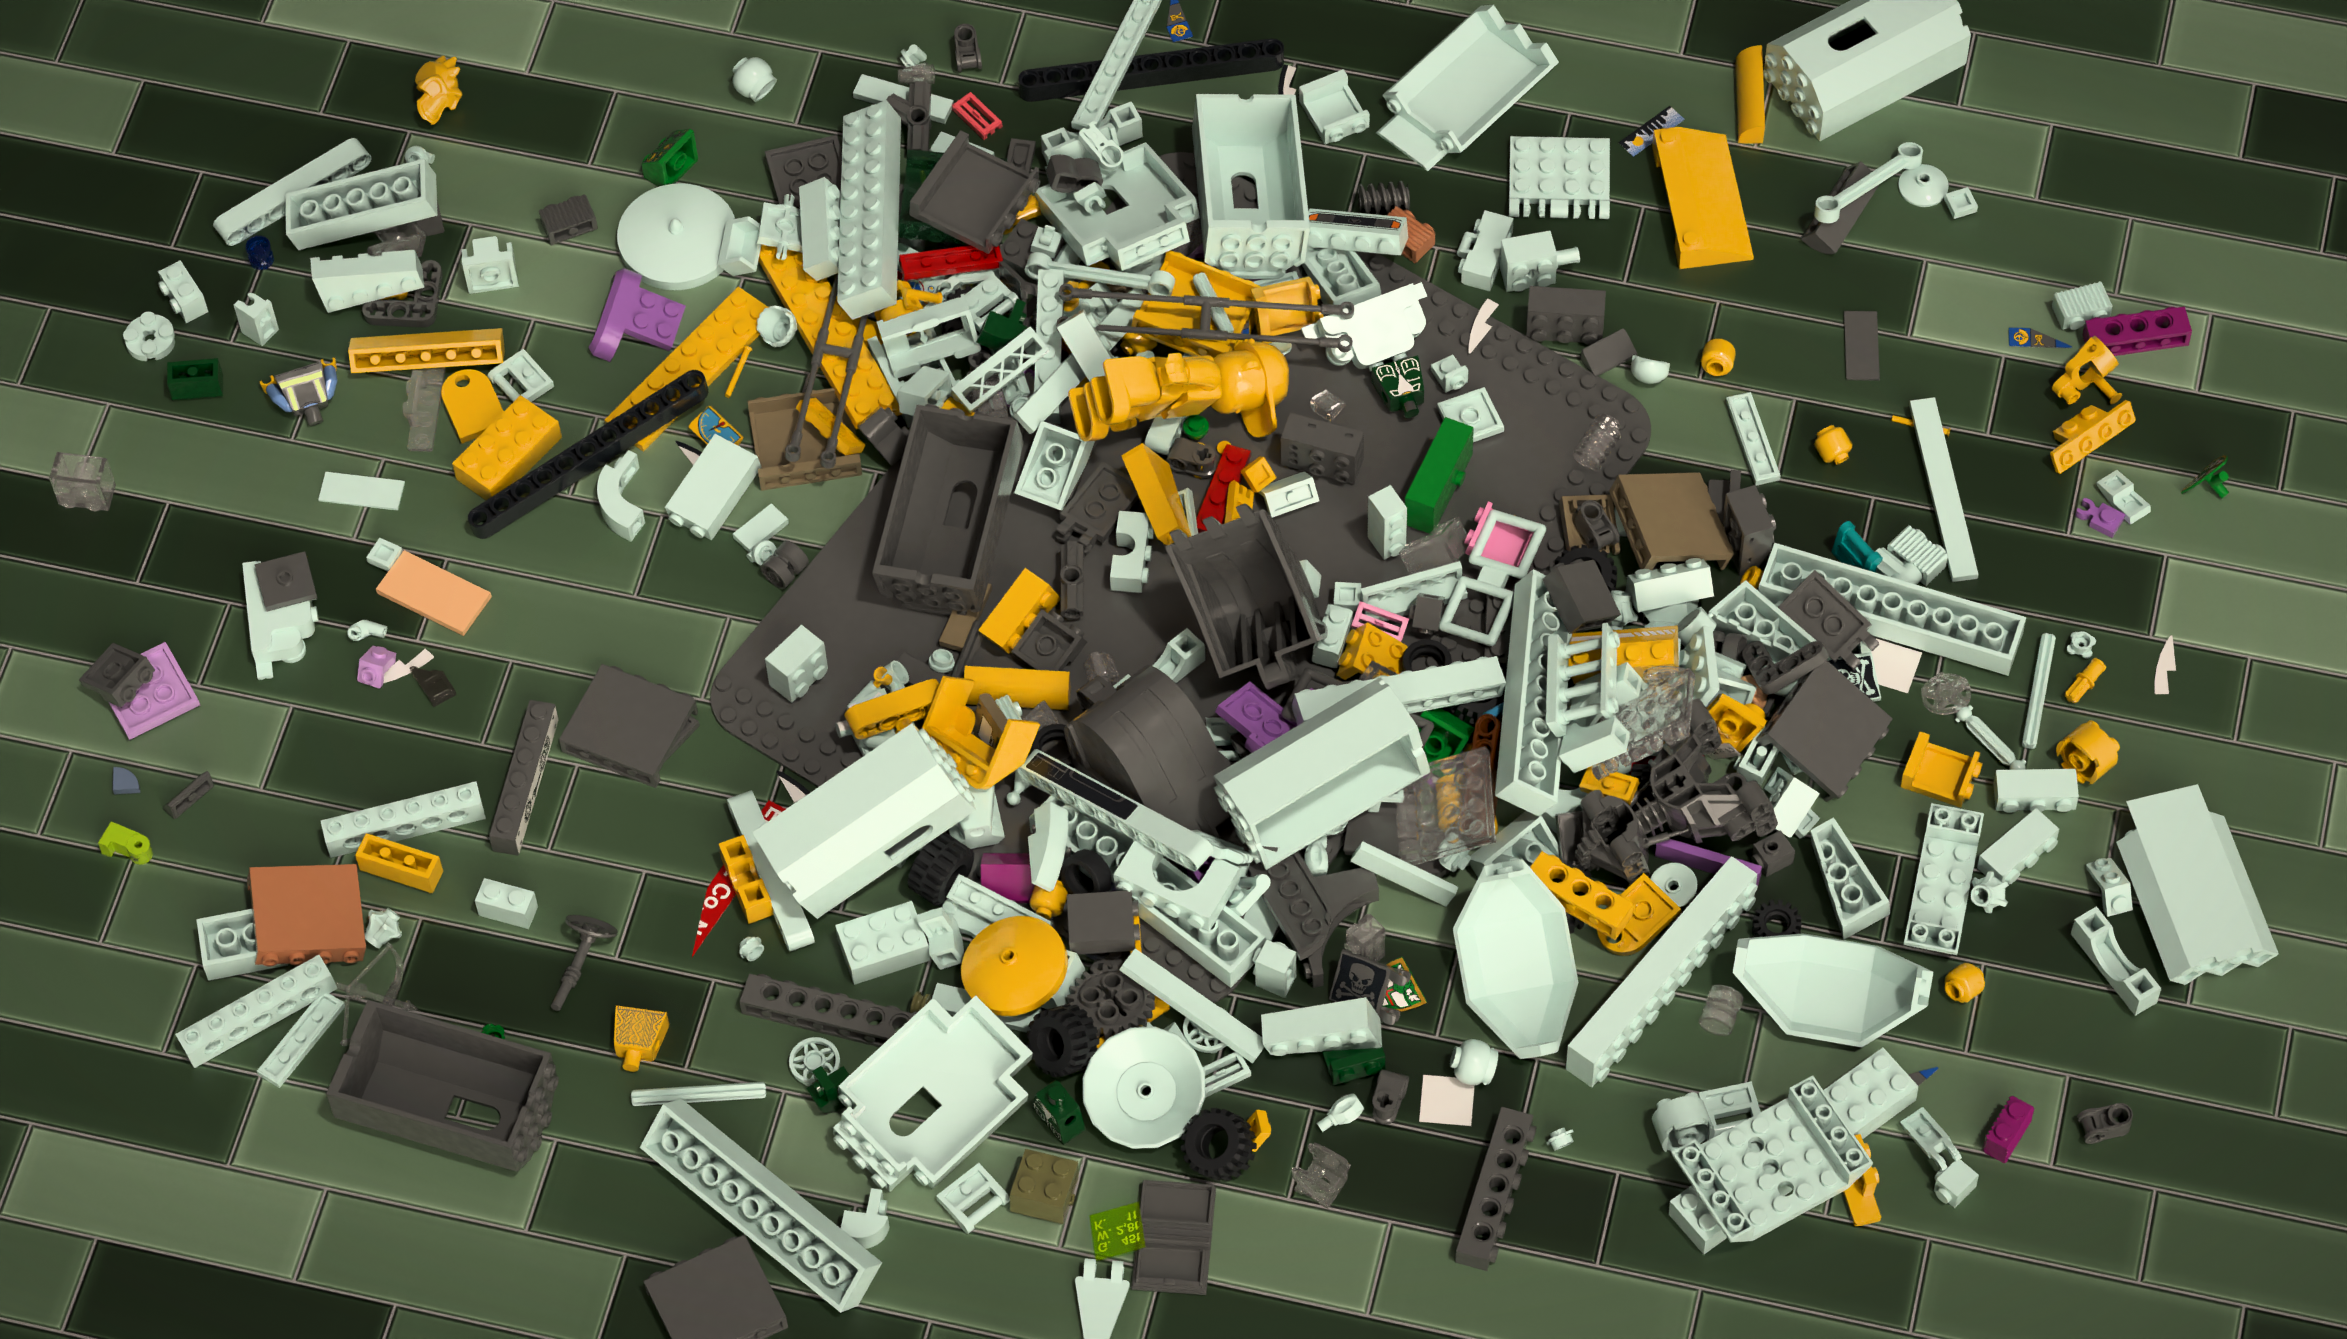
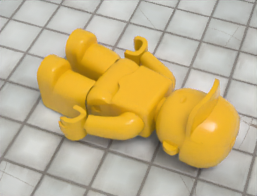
M1251 338L1240 342L1234 347L1233 351L1221 353L1214 358L1210 355L1182 357L1180 353L1168 354V357L1145 358L1134 356L1106 359L1103 362L1105 376L1092 378L1084 387L1070 389L1068 397L1078 435L1085 442L1104 439L1109 432V428L1114 432H1119L1137 426V420L1141 422L1160 416L1163 419L1198 415L1209 406L1221 414H1238L1241 412L1247 431L1253 437L1260 438L1270 435L1277 428L1275 407L1287 396L1289 367L1285 356L1277 347L1257 342Z

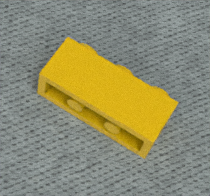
M367 833L355 854L361 871L432 894L443 873L439 856Z

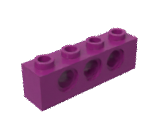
M2184 306L2177 308L2168 307L2156 311L2145 310L2128 315L2118 314L2107 318L2095 317L2085 320L2082 335L2085 343L2091 337L2096 336L2114 356L2189 346L2192 329Z

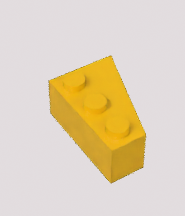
M1025 568L978 631L1009 654L1041 609L1049 613L1061 600V597L1048 583Z

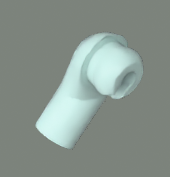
M361 620L348 628L347 635L353 641L362 640L370 635L384 638L387 633V626L368 620Z

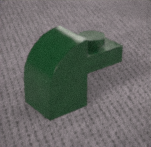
M1016 299L1008 317L990 310L982 325L976 343L999 351L1028 328L1023 325L1027 315L1023 312L1026 302Z
M822 1066L813 1070L815 1081L806 1089L822 1112L830 1113L844 1108L845 1106L838 1099L840 1095L838 1093V1086L849 1076L845 1067L842 1066L827 1075Z

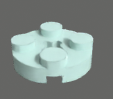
M144 312L140 317L134 319L123 333L129 354L140 361H147V359L155 358V360L162 359L175 346V333L171 322L163 316L155 315L153 312ZM147 335H154V340L148 339L145 341Z

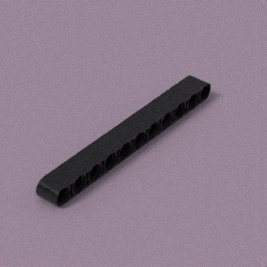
M1271 38L1134 56L1117 91L1276 71L1284 65V45L1280 40ZM1103 60L1024 70L1018 76L1019 95L1027 102L1085 95Z
M699 370L686 372L473 508L468 514V521L473 534L480 539H486L703 401L709 393L704 374ZM700 384L698 387L692 388L693 385ZM673 398H679L676 401H670ZM657 411L656 414L649 415V413ZM636 425L634 428L628 429L629 426ZM614 438L612 442H606L608 439ZM594 452L592 455L584 456L586 453ZM572 466L570 469L564 470L565 467ZM550 479L548 483H542L544 480ZM529 493L526 497H520L522 494ZM503 507H508V508H507L506 510H504V511H498L499 509H501V508H503ZM481 521H486L482 525H477Z

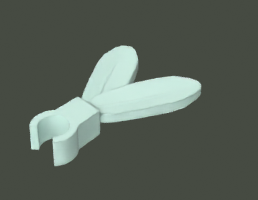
M980 270L955 274L947 280H941L938 284V291L943 287H947L949 289L945 291V298H947V295L958 289L960 284L981 283L994 274V272L991 270Z

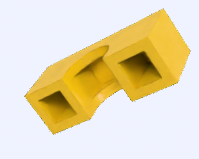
M744 835L719 843L722 862L748 924L774 915L770 896L762 878L760 879L752 853Z

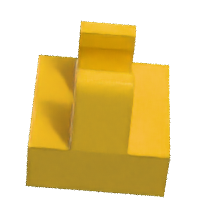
M1261 456L1250 462L1240 471L1251 490L1255 493L1261 491L1277 478L1266 459Z

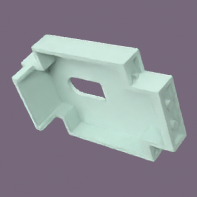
M1112 123L1098 128L1108 141L1112 139L1119 146L1116 130ZM1078 137L1044 151L1047 165L1050 157L1053 155H1067L1073 159L1090 158L1097 161L1079 141ZM1146 142L1124 151L1121 165L1113 171L1104 170L1099 165L1103 178L1101 187L1103 189H1111L1119 195L1127 205L1122 209L1107 215L1095 202L1092 205L1094 214L1091 215L1076 201L1075 191L1070 193L1057 192L1051 189L1049 183L1038 188L1035 192L1041 213L1055 227L1057 232L1062 234L1063 239L1086 266L1110 257L1124 271L1190 242L1186 224L1200 218L1194 195ZM1105 150L1115 163L1119 162V156L1115 151ZM1102 156L1103 161L1108 164V162Z
M974 996L953 1017L933 998L838 1086V1093L840 1094L838 1099L847 1109L842 1113L841 1121L833 1127V1135L835 1136L833 1140L842 1150L847 1148L854 1155L852 1159L862 1170L866 1167L873 1174L871 1179L881 1189L885 1187L889 1192L892 1191L913 1170L916 1172L914 1174L915 1178L923 1186L928 1184L933 1189L1027 1101L1028 1093L1012 1077L1032 1060L1033 1053L977 996ZM924 1087L941 1107L910 1135H896L889 1125L891 1117Z

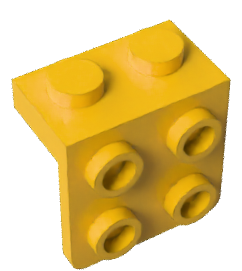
M1368 622L1355 630L1352 629L1348 633L1345 640L1347 643L1345 651L1338 661L1340 666L1337 676L1346 680L1359 672L1369 679H1374L1381 675L1392 676L1402 672V658L1405 650L1408 648L1407 645Z

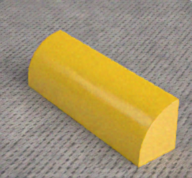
M1757 45L1742 50L1737 55L1735 62L1738 143H1763L1764 139L1762 45Z
M965 666L964 678L975 681L966 704L977 705L979 696L988 693L994 701L1009 695L1012 702L1017 701L1019 706L1023 708L1069 710L1071 692L1070 672Z

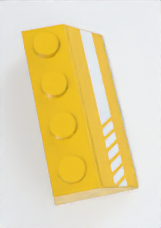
M1677 625L1613 630L1618 633L1620 639V646L1617 647V666L1628 662L1642 679L1679 676ZM1602 631L1573 633L1570 644L1601 638ZM1602 648L1571 655L1569 666L1600 660ZM1601 670L1571 678L1573 683L1576 684L1601 673Z

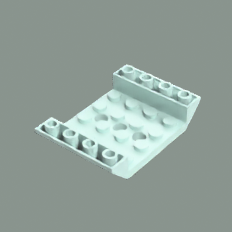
M1813 1075L1790 1087L1788 1098L1701 1145L1694 1139L1671 1152V1155L1730 1243L1753 1241L1847 1190L1873 1165L1872 1160ZM1751 1142H1759L1764 1148L1759 1152H1753L1749 1149L1748 1145ZM1771 1163L1778 1167V1171L1774 1174H1768L1763 1170V1166ZM1787 1185L1793 1189V1193L1789 1196H1783L1778 1192V1188Z

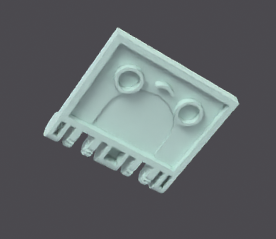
M1510 136L1509 217H1519V204H1523V217H1529L1531 210L1529 204H1539V217L1545 218V204H1550V218H1568V205H1573V218H1579L1581 214L1580 205H1589V219H1595V205H1599V219H1609L1610 138Z

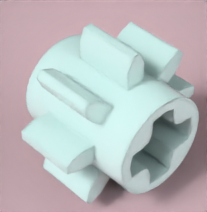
M1454 838L1452 842L1446 839L1438 851V854L1441 855L1439 862L1452 872H1455L1458 867L1464 870L1472 858L1468 855L1470 848L1460 839Z

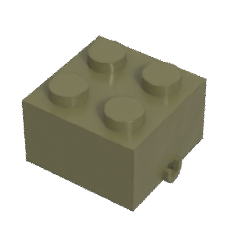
M1025 1149L1010 1192V1211L1063 1224L1069 1206H1073L1075 1200L1074 1191L1079 1179L1078 1161Z

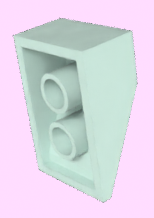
M1041 421L1014 493L1062 511L1087 464L1095 441L1085 442L1081 440L1077 433Z

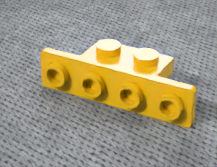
M2125 400L2109 412L2090 405L2054 430L2055 440L2063 443L2050 452L2055 471L2061 474L2133 424L2136 419L2131 402Z
M1861 1134L1854 1135L1871 1158L1869 1145L1863 1142ZM1871 1166L1847 1190L1843 1191L1855 1226L1876 1223L1881 1220L1874 1197L1876 1185L1879 1183L1876 1167Z

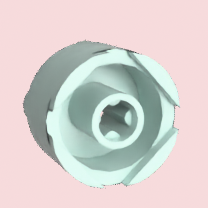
M1691 1092L1672 1100L1668 1098L1663 1099L1656 1104L1657 1110L1652 1116V1123L1665 1152L1667 1150L1672 1152L1694 1139L1701 1145L1700 1143L1704 1140L1713 1138L1715 1134L1713 1124L1703 1100L1699 1098L1697 1093Z

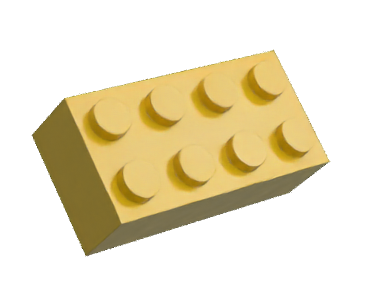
M520 395L452 463L456 480L484 500H488L522 478L562 438L559 421Z

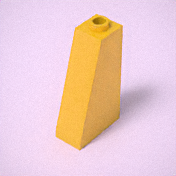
M1144 443L1121 455L1157 539L1165 545L1174 543L1170 532L1176 529H1180L1188 537H1191L1192 535L1169 463Z

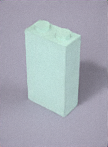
M714 434L665 506L669 516L668 519L678 527L686 526L690 529L691 533L699 538L706 537L712 540L757 475L758 469L762 467L758 456Z

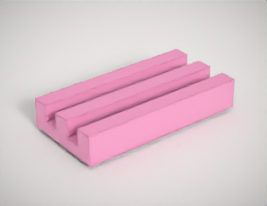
M1360 601L1351 627L1357 629L1364 625L1358 622L1362 620L1398 633V636L1385 632L1401 642L1409 619ZM1364 610L1402 625L1398 627L1361 613Z

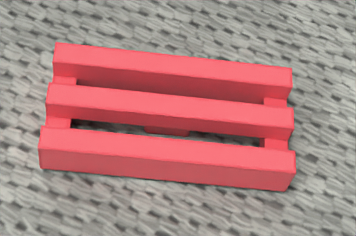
M971 92L952 105V111L983 140L988 138L987 135L989 133L991 135L995 133L996 128L1000 129L1003 127L1002 121ZM967 101L972 103L991 122V124L984 120L981 117V115L967 103Z

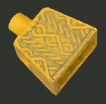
M616 1005L614 1048L616 1056L624 1058L622 1067L625 1070L636 1072L639 1070L641 1060L650 1062L655 1060L669 1028L667 1012Z

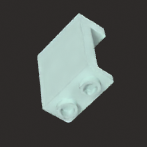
M1344 69L1299 87V102L1325 145L1340 141L1343 137L1353 133H1360L1369 127L1370 114L1368 110H1362L1349 88L1348 76Z

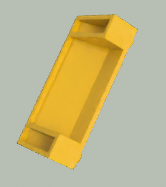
M1683 127L1654 130L1652 149L1656 167H1661L1676 233L1675 253L1679 269L1753 260L1754 256L1726 135Z

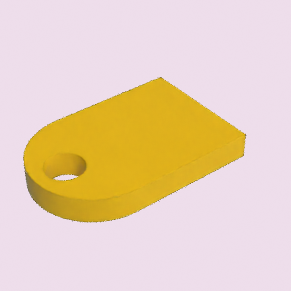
M472 369L460 370L450 375L443 383L441 390L443 403L461 444L478 438L504 412L489 378L480 371ZM461 380L469 381V384L465 387L457 386V383Z
M1643 873L1622 893V895L1630 899L1634 907L1632 918L1620 933L1622 935L1621 940L1618 943H1610L1607 941V935L1598 930L1597 934L1601 944L1609 952L1620 956L1632 955L1642 950L1681 914L1682 910Z

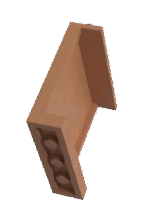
M357 864L249 867L247 888L251 893L257 952L255 965L274 966L289 963L301 965L317 955L321 956L325 964L331 962L355 963L363 961L366 943Z

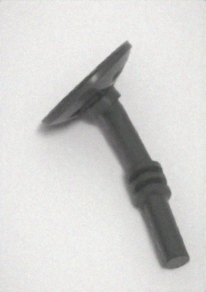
M566 916L565 923L581 934L580 939L582 941L571 966L566 968L561 978L562 984L551 1004L553 1010H561L571 988L576 986L581 976L580 970L592 943L596 941V938L602 939L617 936L618 931L615 927L587 916Z

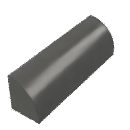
M1861 161L1847 167L1829 196H1836L1872 171ZM1879 185L1840 209L1839 219L1836 222L1823 223L1814 218L1801 240L1812 249L1821 253H1836Z

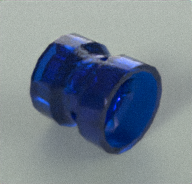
M261 235L251 237L245 247L251 266L257 270L269 268L274 262V255L269 240Z

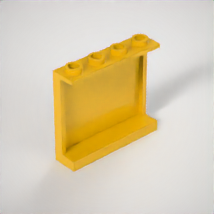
M1171 250L1166 252L1164 263L1160 269L1170 273L1175 278V285L1171 296H1200L1193 283V276L1201 272L1206 274L1217 297L1230 298V300L1252 301L1251 289L1261 287L1250 280L1236 277L1227 271H1221L1209 266L1205 262L1196 261L1182 253ZM1144 301L1140 310H1136L1131 327L1182 330V328L1200 329L1201 306L1183 305L1184 303ZM1234 306L1224 308L1234 327L1233 333L1242 334L1254 310L1253 308ZM1211 318L1210 330H1218ZM1136 333L1192 356L1210 355L1213 358L1221 353L1233 351L1238 340L1227 339V341L1181 338V336Z

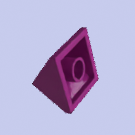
M983 853L981 885L1016 903H1029L1035 886L1031 880L1029 853Z

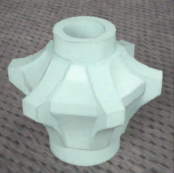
M1612 590L1611 595L1621 615L1609 623V626L1612 630H1623V626L1627 623L1637 621L1638 616L1632 608L1631 594Z
M1988 871L1984 878H1973L1971 881L1974 887L1971 891L1972 903L1983 907L1986 913H1992L1993 908L2001 905L2005 907L2008 904V901L2005 899V888L2009 884L1997 879L1994 876V871Z
M387 908L385 911H374L372 909L369 911V923L364 933L365 939L369 943L380 949L388 941L402 936L398 922L400 916L390 908Z

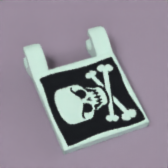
M1862 641L1857 645L1860 654H1854L1861 662L1855 670L1848 666L1841 657L1836 662L1828 657L1827 661L1873 702L1881 701L1872 652Z

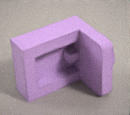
M372 646L359 659L357 681L381 688L383 686L384 673L396 662L397 653L388 651L384 647Z

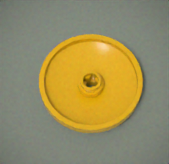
M1029 916L1004 918L984 928L967 947L961 965L962 982L970 998L972 999L974 996H977L995 1015L1016 1016L1025 1014L1044 1005L1059 990L1067 973V950L1057 931L1043 920Z

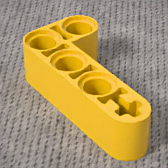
M929 679L856 704L845 712V719L857 739H865L896 728L897 721L902 717H907L912 722L923 719L925 722L940 683L937 679Z

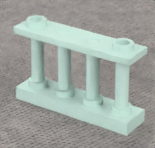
M933 327L923 330L924 334L928 337L927 340L937 337ZM920 332L907 336L909 346L922 342L920 340ZM877 336L867 339L870 353L897 400L898 390L906 382L903 380L899 382L898 378L894 377L884 344L881 345ZM944 358L936 360L939 370L950 372L952 388L960 379L955 381ZM902 413L901 416L907 428L911 427L913 416Z
M1602 623L1601 638L1568 645L1564 643L1559 634L1548 636L1546 724L1556 737L1566 735V724L1571 720L1603 714L1607 720L1614 716L1616 717V713L1619 712L1616 700L1617 647L1620 646V639L1618 633L1614 632L1608 623ZM1602 648L1600 660L1568 667V659L1571 655ZM1601 670V681L1567 688V681L1570 680V677ZM1601 692V703L1567 710V702L1570 699Z

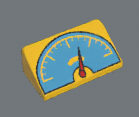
M708 406L688 426L707 445L714 434L738 446L744 438L711 406Z

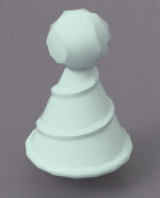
M1015 770L1014 791L1007 794V802L1014 806L1020 803L1021 798L1019 794L1031 786V784L1021 778L1017 770Z

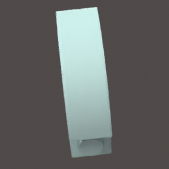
M628 450L623 457L616 461L614 468L608 465L604 466L597 483V495L600 510L606 524L617 535L631 542L645 524V519L641 508L627 502L621 496L625 486L640 468L637 454Z

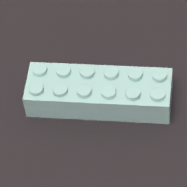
M425 159L285 193L286 235L298 250L437 216L436 174Z

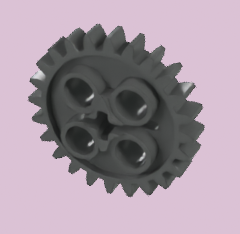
M1114 963L1112 969H1108L1107 965L1103 964V968L1100 971L1094 966L1092 967L1093 974L1090 975L1084 971V980L1076 978V986H1070V994L1067 995L1068 1004L1077 1005L1080 1010L1084 1009L1087 1012V1016L1092 1017L1094 1021L1093 1026L1097 1027V1038L1100 1035H1104L1105 1041L1110 1036L1129 1028L1139 1027V1025L1146 1027L1147 1018L1153 1017L1152 1010L1155 1009V995L1118 969L1117 963Z

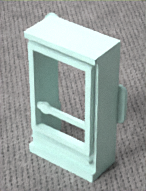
M961 294L960 298H954L885 322L883 320L876 321L893 375L896 378L916 373L921 368L920 365L954 355L955 358H962L981 351L980 344L976 343L978 336L964 294ZM961 317L963 329L927 340L928 337L924 334L923 330ZM920 332V340L922 342L909 346L906 334Z

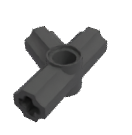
M915 81L913 84H910L909 101L894 93L886 99L901 117V123L908 126L907 154L915 158H924L929 155L930 129L932 127L930 118L932 87L931 84L924 81ZM918 117H924L921 122H914Z

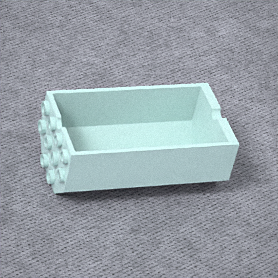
M1850 0L1768 43L1763 75L1768 83H1772L1775 86L1782 100L1793 103L1791 109L1794 115L1802 119L1808 132L1812 135L1814 134L1819 141H1822L1965 65L1971 33L1968 25H1962V19L1959 14L1963 12L1957 0ZM1866 24L1876 33L1874 36L1844 51L1834 50L1829 46V43Z
M1196 94L1192 134L1204 262L1211 267L1216 266L1221 271H1227L1242 279H1278L1285 275L1286 270L1293 265L1298 267L1305 263L1310 232L1296 95L1253 94L1250 99L1244 100L1238 94ZM1246 175L1255 181L1258 209L1234 208L1231 180L1234 177Z
M1379 677L1214 775L1217 784L1214 790L1219 797L1218 801L1224 811L1230 813L1231 821L1236 828V834L1243 844H1247L1250 849L1248 850L1249 853L1254 857V862L1256 864L1261 862L1265 870L1430 773L1426 754L1422 749L1423 744L1416 723L1390 685L1385 684ZM1262 846L1278 847V850L1275 852L1264 849Z
M911 723L752 833L783 883L785 882L791 891L794 890L792 895L798 903L818 919L976 811L973 802L975 798L968 789L970 785L965 777L956 770L958 766L949 753L947 754L943 747L938 745L924 728L919 730Z

